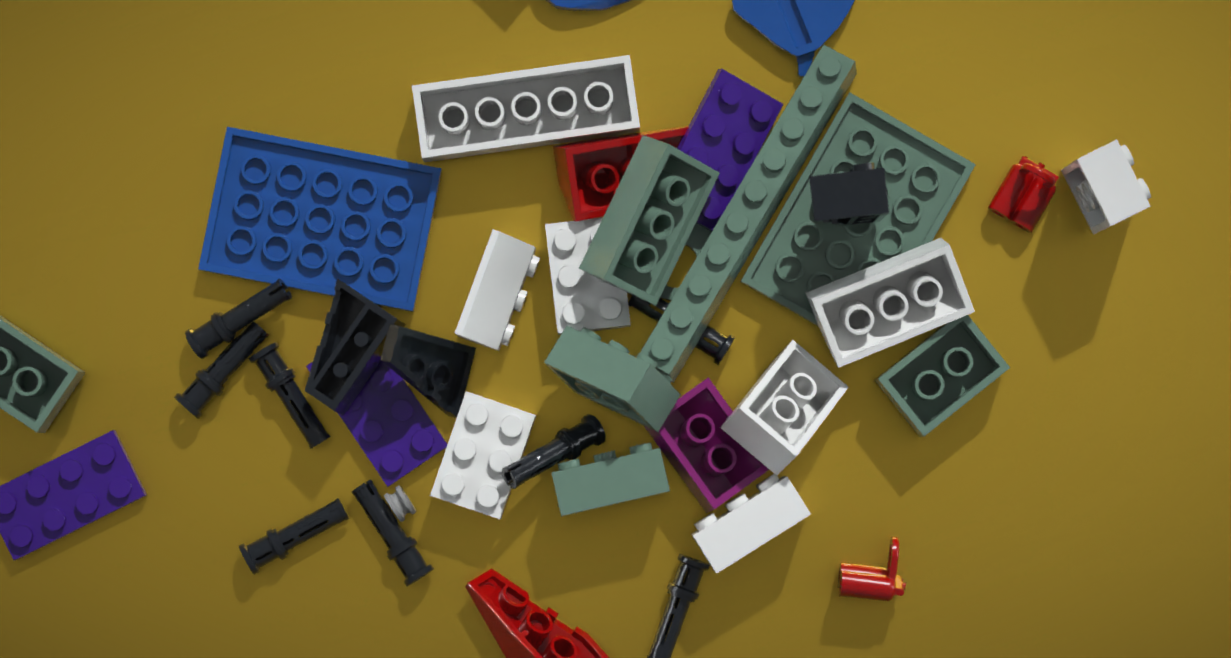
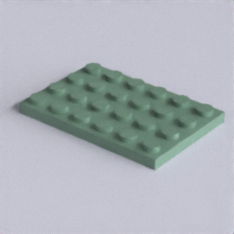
M849 92L740 282L818 326L806 293L931 242L976 164ZM862 163H874L875 169L884 168L889 214L880 222L841 226L834 225L832 222L814 221L809 176L849 172L852 165Z

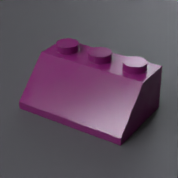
M709 378L677 400L658 432L644 426L706 513L719 507L769 470L720 428L733 411Z

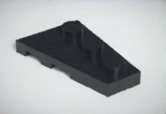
M390 324L381 361L446 415L457 418L476 348Z

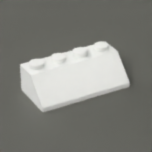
M942 238L806 293L819 329L838 368L975 312L950 244Z

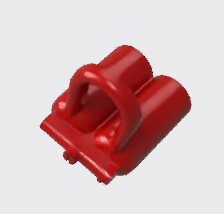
M1022 156L1018 164L1011 166L990 202L988 209L996 215L1009 220L1022 230L1032 233L1056 192L1055 183L1059 176L1044 168L1045 165L1041 162L1036 164L1027 159L1028 157Z
M894 536L891 537L887 567L840 563L838 576L839 596L890 601L894 595L902 596L904 590H906V582H903L901 576L896 575L899 559V539Z

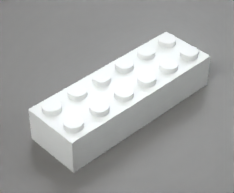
M630 55L412 86L421 156L424 163L640 132Z

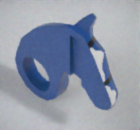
M732 0L733 11L740 18L755 28L773 45L797 57L799 76H805L812 64L815 51L839 28L855 0Z

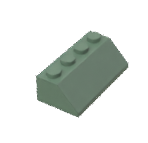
M643 135L579 269L656 306L720 173L670 144Z

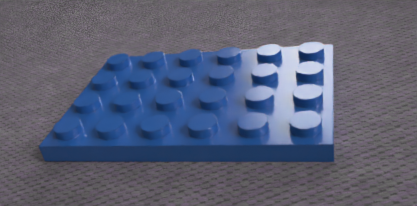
M227 127L198 269L273 284L276 280L281 279L289 288L330 296L335 295L336 290L334 288L338 278L376 305L414 312L442 169Z

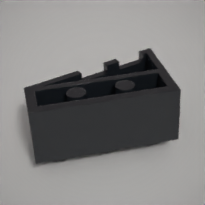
M874 163L852 165L849 172L809 176L814 221L832 222L834 225L847 226L880 222L889 214L884 168L875 169Z
M337 278L334 288L336 290L330 312H327L324 322L326 326L320 346H317L305 391L333 411L344 416L381 362L389 325L404 327L406 324Z

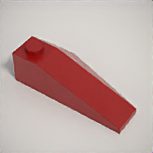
M688 126L553 146L558 183L573 221L592 219L605 215L643 135L677 148Z
M488 570L468 582L465 586L506 658H609L585 631L579 627L573 630L556 618L558 616L557 612L549 607L545 611L529 600V595L526 591L495 570Z

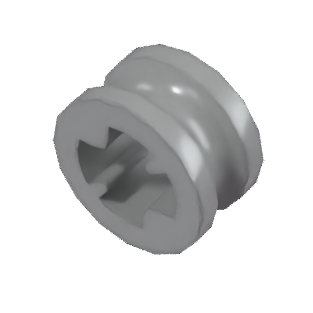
M398 485L395 487L396 490L393 494L386 493L384 497L397 518L402 522L405 520L407 513L415 514L417 511L404 490Z

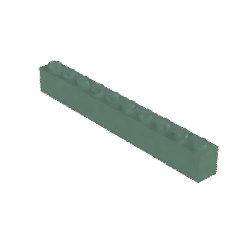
M824 44L640 352L654 360L658 364L656 369L671 377L673 383L857 74L854 60Z

